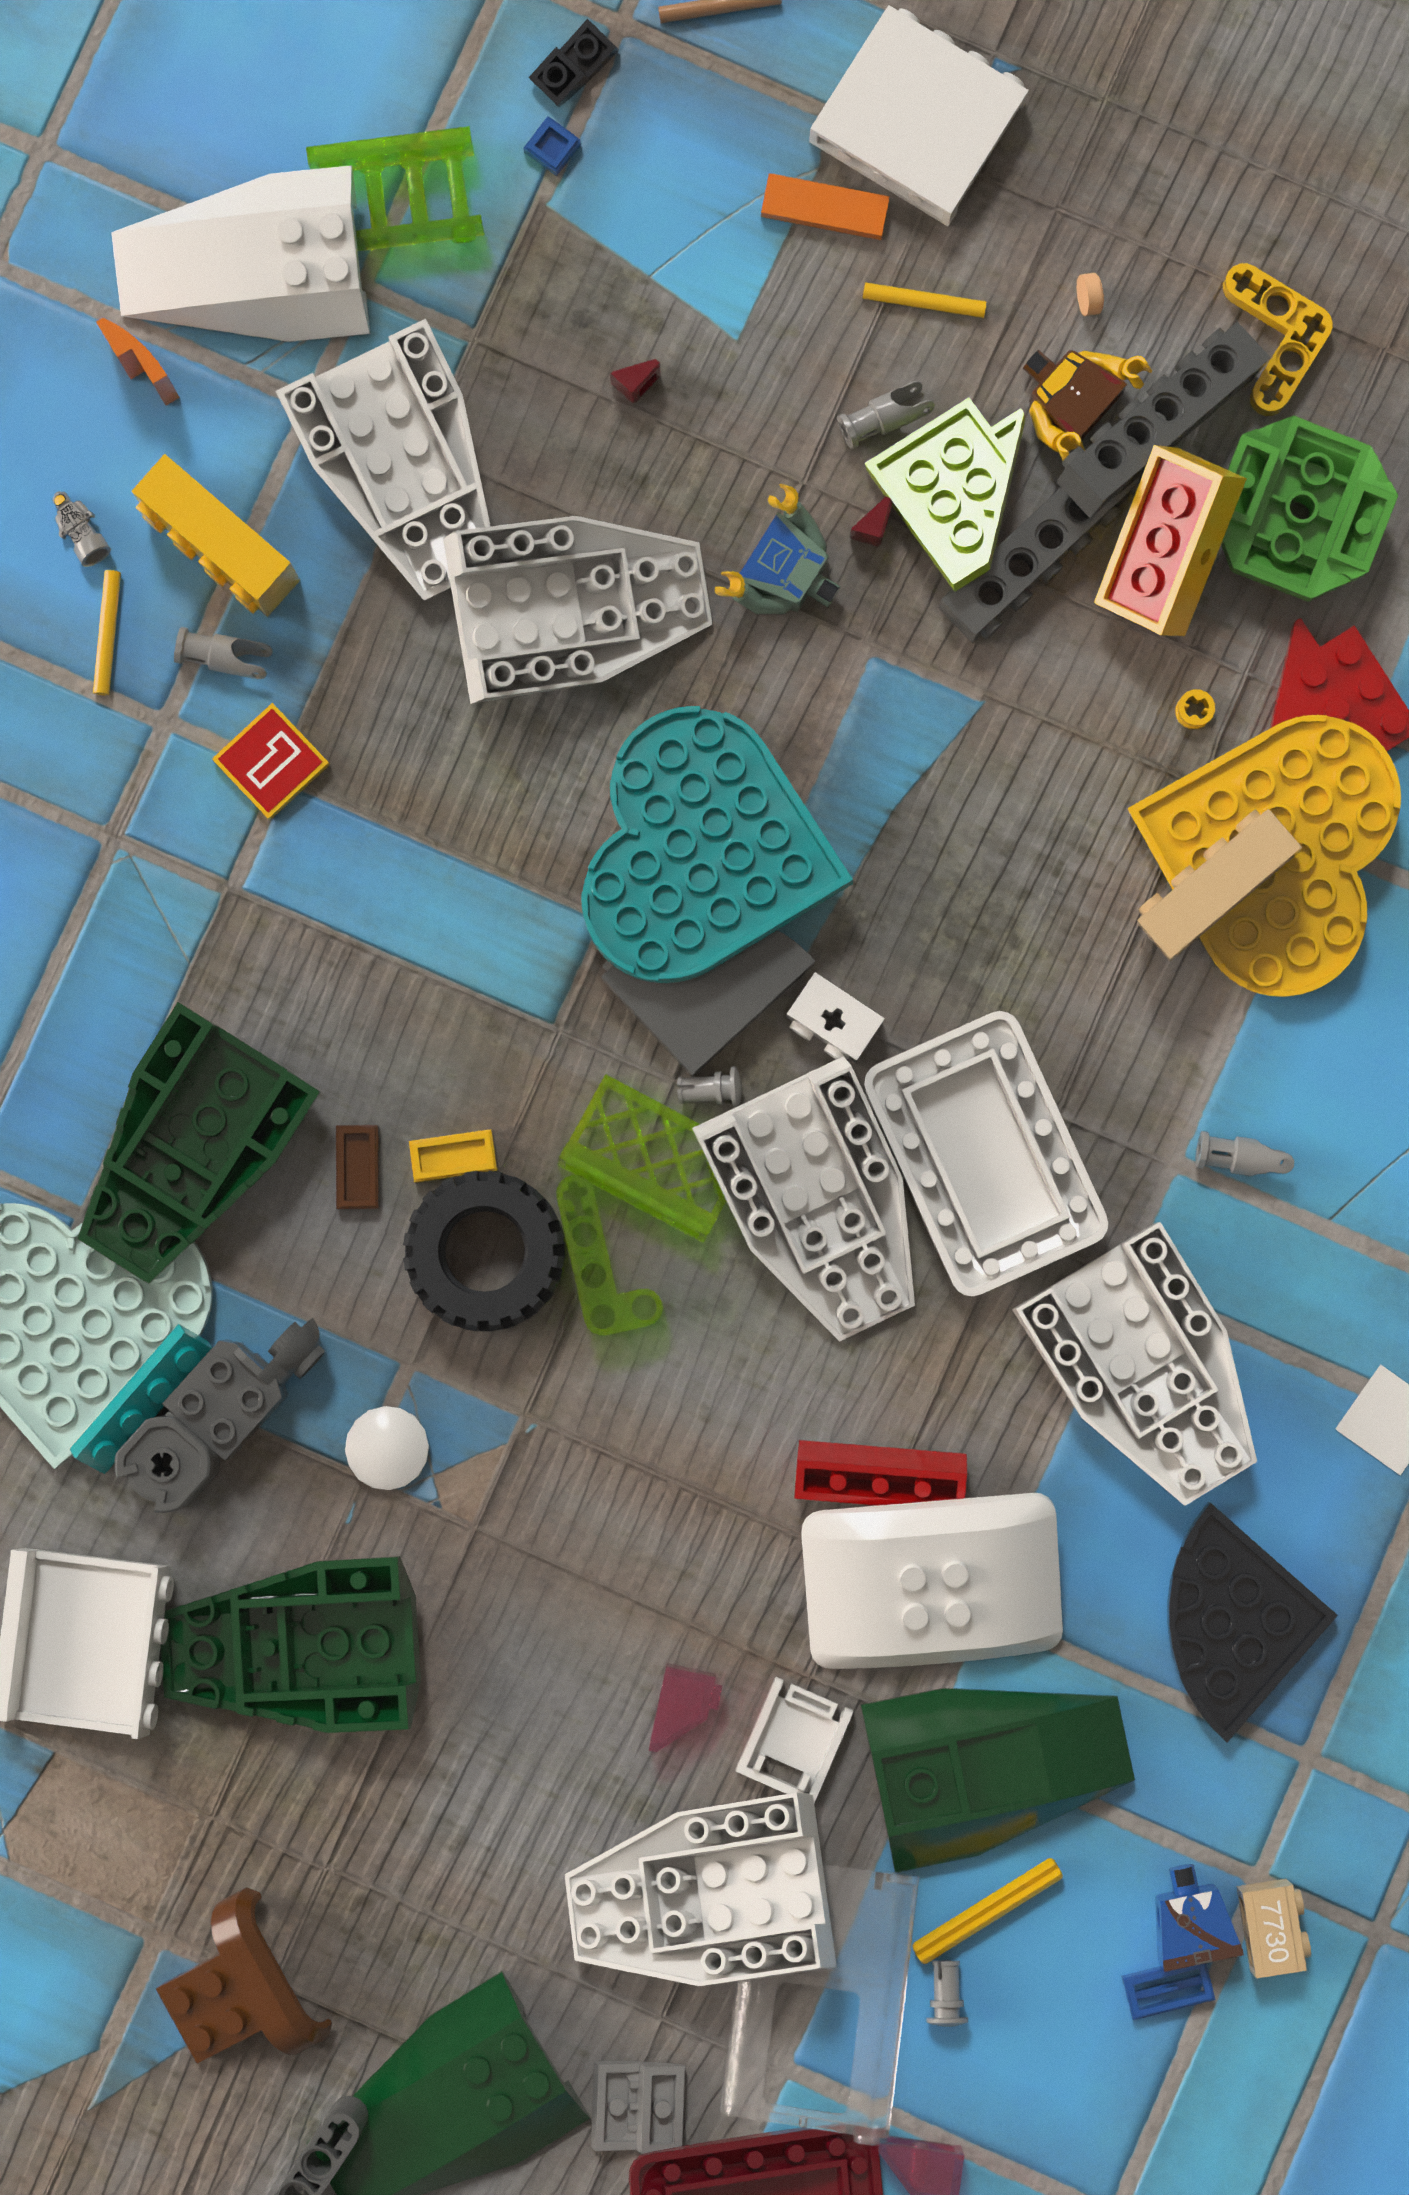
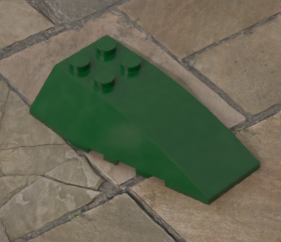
M179 1002L175 1005L132 1073L128 1085L129 1090L123 1108L121 1107L116 1121L117 1126L110 1147L106 1151L102 1163L103 1168L98 1183L94 1187L77 1238L148 1284L158 1277L276 1164L321 1093L288 1069Z
M400 1556L317 1561L166 1610L164 1613V1619H167L169 1624L166 1642L163 1645L161 1644L164 1698L214 1709L231 1710L237 1712V1714L263 1717L292 1726L300 1725L324 1733L411 1729L421 1684L417 1606L415 1592Z
M500 1971L431 2014L353 2095V2097L360 2099L366 2105L368 2121L356 2144L330 2181L337 2195L425 2194L518 2164L590 2119V2115L569 2080L563 2082L524 2017V2006L503 1971ZM342 2120L335 2132L342 2135L349 2123ZM315 2151L319 2159L331 2161L326 2153Z

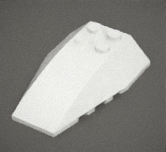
M353 166L268 174L111 232L121 316L285 342L370 334L366 292L361 288L353 209H357Z

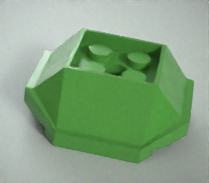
M1294 415L1242 434L1227 470L1247 479L1221 543L1231 572L1307 602L1364 577L1369 572L1398 498V493L1391 481L1388 480L1372 446ZM1295 502L1304 504L1309 510V518H1296L1291 513L1290 504Z

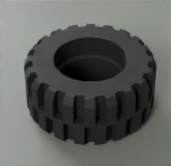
M471 1171L441 1182L442 1185L433 1191L430 1190L422 1198L423 1202L418 1209H414L409 1219L411 1223L408 1232L404 1235L405 1271L408 1272L411 1281L409 1283L414 1293L419 1296L423 1305L431 1313L440 1317L442 1321L465 1330L497 1331L517 1326L523 1321L529 1320L552 1298L564 1272L563 1267L566 1258L564 1232L554 1209L536 1189L525 1181L502 1172ZM478 1212H493L505 1216L518 1228L524 1241L525 1255L519 1273L510 1283L493 1291H476L464 1286L453 1276L446 1260V1244L452 1229L463 1218Z

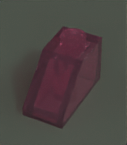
M666 1663L648 1751H660L707 1720L709 1709L718 1710L722 1685L715 1684L716 1673Z
M877 2134L879 2154L910 2195H959L964 2162L962 2146Z

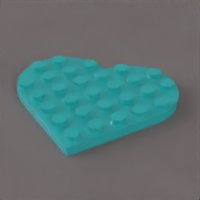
M685 706L669 709L649 718L638 726L621 746L616 756L617 759L610 780L611 803L616 821L621 830L605 841L592 858L584 881L581 903L588 933L596 948L607 961L617 969L637 979L655 983H675L690 980L709 972L853 885V878L760 736L748 724L730 713L701 709L700 706Z

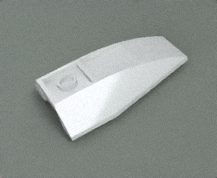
M426 319L388 336L389 342L316 377L313 373L276 390L313 469L424 601L451 588L443 538L457 530L490 527L463 394Z

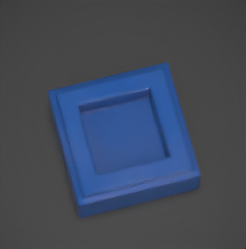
M547 116L523 149L525 154L555 176H558L581 146V140Z

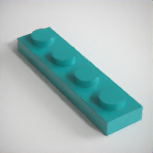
M178 1324L73 1444L70 1451L75 1459L106 1474L115 1463L117 1451L145 1420L154 1418L164 1407L163 1402L212 1349L209 1342Z

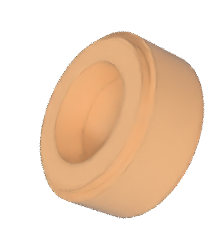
M1096 273L1079 275L1076 289L1082 315L1100 314L1104 306V294L1099 276Z

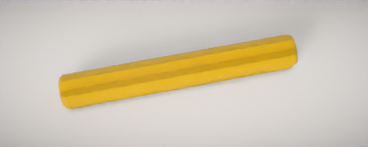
M1052 1858L1046 1859L915 1941L912 1947L919 1961L922 1964L929 1963L1063 1878L1060 1868Z

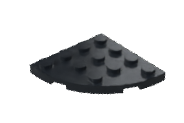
M1208 1502L1192 1523L1175 1559L1167 1599V1626L1175 1666L1187 1694L1208 1725L1228 1743L1338 1615L1212 1503Z

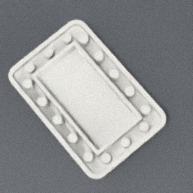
M1003 1011L990 1013L880 1062L868 1071L864 1081L868 1099L948 1276L958 1292L966 1296L981 1295L1086 1248L1104 1237L1108 1229V1219L1022 1028L1013 1015Z
M1041 1493L820 1510L806 1517L802 1524L801 1534L810 1650L814 1661L824 1668L901 1667L1016 1656L1050 1650L1062 1638L1057 1517L1053 1502L1049 1497Z

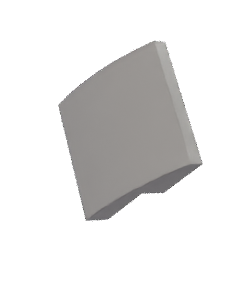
M594 2061L591 2148L595 2151L637 2150L641 2154L682 2146L685 2066L683 2064L661 2062Z

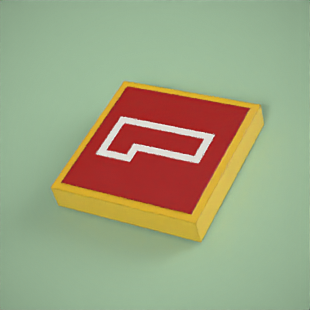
M273 703L212 758L218 767L269 821L330 765Z

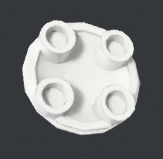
M383 1406L368 1410L355 1420L347 1434L345 1453L350 1469L360 1481L372 1488L392 1490L406 1486L420 1475L427 1462L429 1444L425 1429L415 1415L401 1408Z

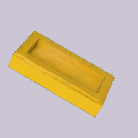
M492 1129L409 1141L415 1183L464 1175L465 1172L498 1171Z

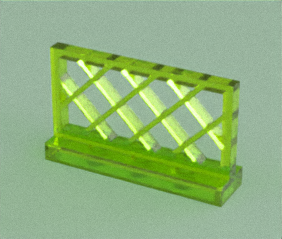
M605 1074L572 1136L564 1146L558 1158L557 1166L702 1243H705L726 1203L724 1194L702 1148L701 1150L680 1156L673 1134L686 1130L693 1132L692 1128L700 1124ZM608 1088L624 1096L628 1108L627 1111L605 1116L601 1100ZM632 1101H634V1102H636V1103H638V1104H640V1105H642V1106H641V1107L634 1108V1107H633V1104H632ZM597 1109L600 1118L590 1121ZM648 1111L659 1114L665 1130L642 1136L636 1115ZM630 1117L637 1138L614 1144L608 1123ZM668 1120L678 1124L679 1126L671 1128ZM602 1125L609 1146L591 1150L578 1142L585 1129ZM667 1136L673 1158L651 1164L645 1142ZM639 1144L646 1166L632 1170L621 1166L617 1150ZM611 1152L613 1161L602 1155ZM704 1156L710 1177L688 1184L682 1162ZM676 1164L682 1186L668 1190L659 1186L653 1170ZM648 1172L650 1180L640 1176L639 1174ZM713 1183L718 1200L711 1213L695 1205L691 1189ZM685 1192L687 1200L676 1194Z

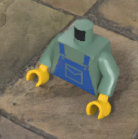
M779 484L786 494L784 501L780 503L776 497L769 495L768 502L772 507L784 510V515L779 512L776 514L740 573L735 571L721 572L730 581L729 589L715 587V593L718 596L733 597L734 601L757 615L785 614L790 610L798 612L808 596L829 607L841 588L838 584L821 575L828 564L829 556L826 553L827 544L815 519L798 502L799 497L796 489L785 484Z

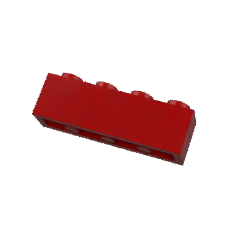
M799 1440L794 1499L876 1506L965 1498L967 1482V1454Z

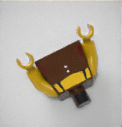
M1037 350L1023 367V370L1039 383L1033 390L1029 400L1031 404L1029 413L1037 438L1052 450L1059 452L1062 461L1069 455V451L1072 452L1079 446L1085 451L1082 440L1123 395L1127 383L1123 380L1128 379L1136 389L1143 387L1144 383L1137 374L1141 371L1152 372L1145 358L1134 356L1130 359L1097 352L1083 350L1077 353L1069 350L1055 364L1040 350Z

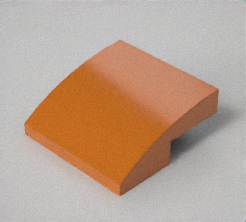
M105 318L96 321L130 379L146 372L165 405L180 398L159 362L139 340L128 331Z

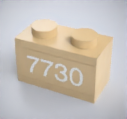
M1287 1879L1236 1886L1250 1972L1256 1978L1307 1971L1305 1958L1311 1957V1946L1307 1932H1301L1298 1915H1304V1903L1300 1889L1294 1890L1293 1884Z

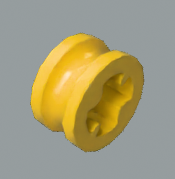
M1201 689L1187 691L1175 707V715L1178 722L1188 729L1204 727L1213 718L1215 713L1213 698ZM1191 700L1194 704L1202 702L1205 708L1201 714L1205 715V717L1200 719L1196 714L1189 717L1186 710L1190 705L1186 701Z

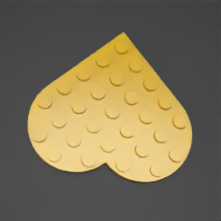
M1307 715L1284 721L1127 809L1172 890L1174 887L1171 885V880L1189 865L1194 870H1197L1206 862L1203 853L1222 837L1227 842L1231 841L1239 834L1235 829L1236 825L1255 809L1260 815L1269 809L1301 845L1302 848L1296 856L1199 937L1214 964L1230 980L1258 994L1287 997L1305 994L1326 985L1341 974L1355 957L1361 945L1367 923L1366 895L1357 872L1371 863L1389 842L1400 812L1401 788L1391 757L1380 742L1368 731L1352 722L1328 717L1327 715Z

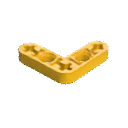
M1240 263L1233 266L1225 277L1223 292L1226 298L1231 303L1285 335L1250 394V403L1258 414L1274 416L1285 407L1329 337L1333 328V321L1330 314L1321 306L1257 267L1248 263ZM1243 276H1246L1250 279L1248 286L1252 290L1245 288L1240 293L1235 289L1237 282L1234 279L1240 280ZM1263 285L1268 289L1263 293L1259 304H1256L1253 300ZM1279 295L1285 298L1289 305L1288 312L1282 316L1271 314L1266 304L1269 297ZM1313 318L1317 319L1320 322L1318 329L1323 333L1314 332L1305 346L1299 342L1307 329V325L1302 321L1310 323ZM1287 351L1296 352L1302 359V367L1294 372L1287 371L1280 363V356ZM1276 377H1278L1280 380H1283L1275 395L1280 402L1272 400L1268 405L1262 401L1264 394L1260 389L1268 391Z

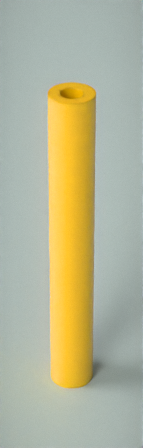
M867 282L864 285L862 298L984 318L987 301Z
M114 570L104 571L93 694L109 696L119 601L121 572Z

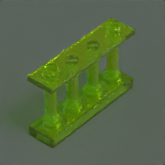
M470 126L306 147L310 170L352 165L353 171L360 170L361 173L365 174L371 229L355 230L358 251L451 239L453 243L463 244L476 240V236L485 235L481 215L469 216L462 162L466 160V157L474 156ZM441 160L443 163H446L453 218L428 221L422 166L425 165V162ZM401 165L406 171L412 223L388 226L381 172L384 171V167Z

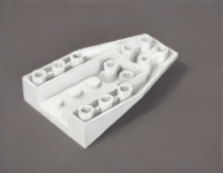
M579 516L457 530L443 538L470 704L601 683L712 625L699 542Z
M844 1056L692 1128L749 1249L839 1342L915 1306L903 1177L851 1064Z
M1161 1222L1150 1225L1012 1309L1080 1417L1184 1506L1257 1462L1227 1330Z
M791 1793L677 1812L565 1874L575 1961L695 1986H707L837 1968L812 1794Z

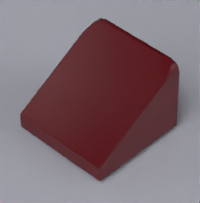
M652 359L610 373L611 384L629 401L636 403L660 378V362L657 359Z
M884 497L851 529L850 539L877 547L881 545L893 503L891 498Z

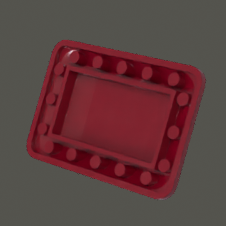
M861 2121L759 2133L648 2152L638 2156L629 2169L630 2195H883L878 2139L874 2130Z

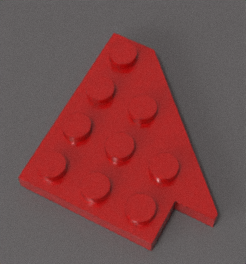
M1301 618L1297 619L1292 625L1270 728L1296 717L1327 715L1328 717L1342 719L1362 727L1374 736L1387 752L1409 738V709L1355 625L1319 647Z

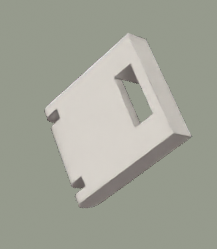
M775 1677L737 1764L736 1772L786 1794H812L815 1803L849 1724L853 1710L845 1707L840 1714L839 1721H836L832 1717L838 1703L792 1683L788 1688L785 1698L781 1697L778 1693L782 1688L784 1680ZM765 1755L803 1771L798 1785L794 1786L760 1771Z

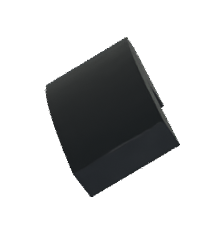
M587 19L561 49L555 47L528 78L560 107L586 85L611 60L619 49Z

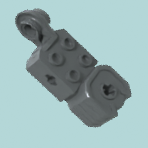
M313 1318L310 1319L302 1327L296 1322L290 1325L268 1350L274 1357L270 1363L258 1353L250 1350L243 1342L227 1339L219 1340L163 1402V1405L169 1410L166 1415L145 1420L117 1451L115 1457L116 1478L127 1475L129 1483L140 1496L156 1502L154 1509L156 1513L174 1512L191 1505L219 1473L220 1459L228 1460L233 1458L289 1396L285 1383L290 1377L295 1374L299 1379L303 1378L324 1355L326 1351L319 1345L320 1334ZM172 1456L173 1460L170 1463L171 1468L174 1469L172 1473L165 1471L162 1467V1457Z

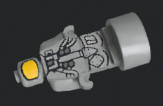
M56 492L52 501L58 509V515H56L55 520L59 527V536L63 539H66V535L71 537L75 544L74 552L82 566H93L104 560L109 555L111 548L102 534L96 533L89 523L91 517L95 518V514L89 511L81 501L73 503L66 492Z

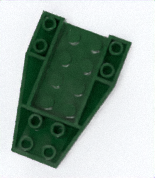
M939 1688L861 1704L895 1873L979 1856L1135 1780L1118 1696Z

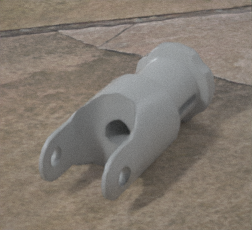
M919 381L910 382L870 400L868 406L850 415H838V425L849 448L854 449L859 446L860 441L878 433L886 435L930 414L935 408L932 400H925L914 406L900 405L902 402L918 395L922 390V383Z
M181 627L176 639L174 663L181 664L183 661L208 665L209 670L253 679H264L267 675L264 668L244 663L237 657L245 654L269 657L272 655L273 650L264 643L221 634H215L213 637L190 633L188 628Z
M1201 1131L1198 1139L1195 1167L1203 1169L1207 1165L1230 1169L1232 1174L1254 1176L1268 1172L1284 1174L1290 1172L1294 1167V1159L1290 1154L1281 1150L1271 1149L1256 1139L1239 1136L1234 1140L1211 1137L1206 1131ZM1213 1150H1215V1151H1221V1152H1228V1154H1227V1155H1223V1154H1217V1153H1211V1152H1212Z

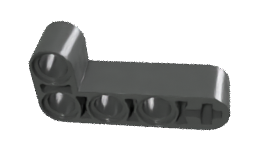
M344 2096L333 2104L274 2195H304L298 2193L293 2185L304 2187L308 2195H322L356 2144L368 2121L367 2107L360 2099L353 2096ZM345 2120L349 2124L343 2134L340 2135L335 2130L339 2123ZM315 2151L326 2153L331 2161L319 2159Z

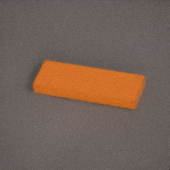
M769 173L761 217L881 240L890 196Z

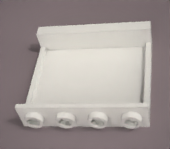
M888 5L811 126L809 142L944 225L949 226L957 213L959 203L1017 111L1025 106L1029 90L1024 87V83L1015 75L1008 72L1002 74L990 67L987 59L974 51L967 53L955 46L953 39L940 30L932 32L919 24V19L910 11L902 8L896 10Z
M30 1548L11 1550L0 1636V1721L22 1720L132 1735L131 1739H140L150 1735V1730L155 1728L158 1719V1705L153 1704L155 1687L160 1686L163 1677V1662L159 1661L160 1646L166 1642L169 1629L168 1620L164 1619L166 1602L171 1600L174 1588L173 1577L169 1576L170 1566Z

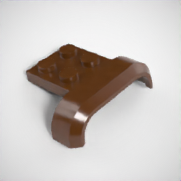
M248 1887L220 1901L212 1912L211 1929L219 1954L175 1976L156 1988L196 2063L225 2050L261 2030L275 2048L288 2055H297L323 2042L330 2035L331 2020L328 2018L322 2022H317L306 2014L268 1947L255 1919V1906L262 1896L260 1892Z

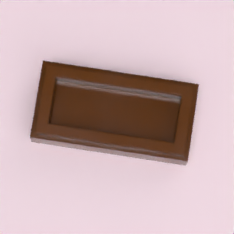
M336 1125V1209H379L378 1125Z

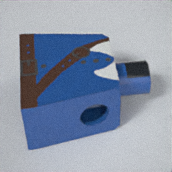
M1184 1864L1170 1868L1169 1872L1173 1891L1159 1894L1155 1897L1158 1962L1163 1971L1166 1972L1244 1955L1219 1889L1214 1884L1198 1886L1194 1864Z

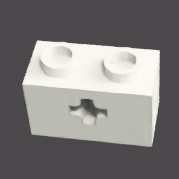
M816 972L786 1015V1018L792 1021L789 1028L808 1041L815 1036L827 1044L824 1052L836 1060L844 1056L846 1060L849 1059L856 1063L885 1019ZM834 1012H838L841 1015L839 1022L844 1026L843 1029L834 1027L831 1032L824 1028L826 1020L822 1015L825 1013L831 1016Z

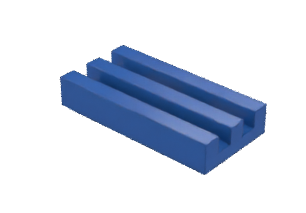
M1207 1963L1166 1972L1159 1966L1121 1976L1133 2020L1216 2000ZM1199 1969L1200 1974L1137 1990L1134 1989L1136 1984ZM1200 1984L1203 1985L1204 1991L1140 2007L1137 2000Z

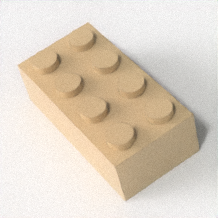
M1256 809L1253 810L1236 825L1235 829L1238 831V835L1229 842L1223 837L1203 853V857L1206 859L1204 864L1197 870H1194L1191 865L1186 867L1171 880V885L1174 889L1164 898L1156 893L1138 909L1142 915L1137 920L1138 925L1170 962L1300 852L1301 845L1269 809L1261 815Z

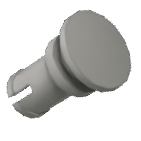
M736 1066L731 1067L730 1075H723L720 1071L715 1072L714 1076L678 1077L677 1086L680 1087V1089H677L679 1104L716 1101L717 1105H724L725 1100H732L734 1108L740 1105L742 1084Z
M932 1961L934 1966V2000H930V2007H934V2017H927L926 2022L942 2027H952L968 2023V2017H960V2007H964V2000H959L960 1961Z

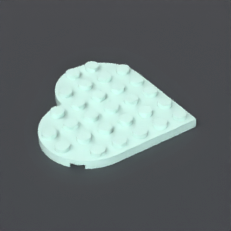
M1 1203L0 1407L54 1469H57L73 1455L70 1451L73 1444L178 1324L199 1336L202 1335L212 1306L211 1275L201 1250L193 1242L158 1277L148 1284L78 1240L82 1224L72 1230L61 1219L40 1208L24 1204Z

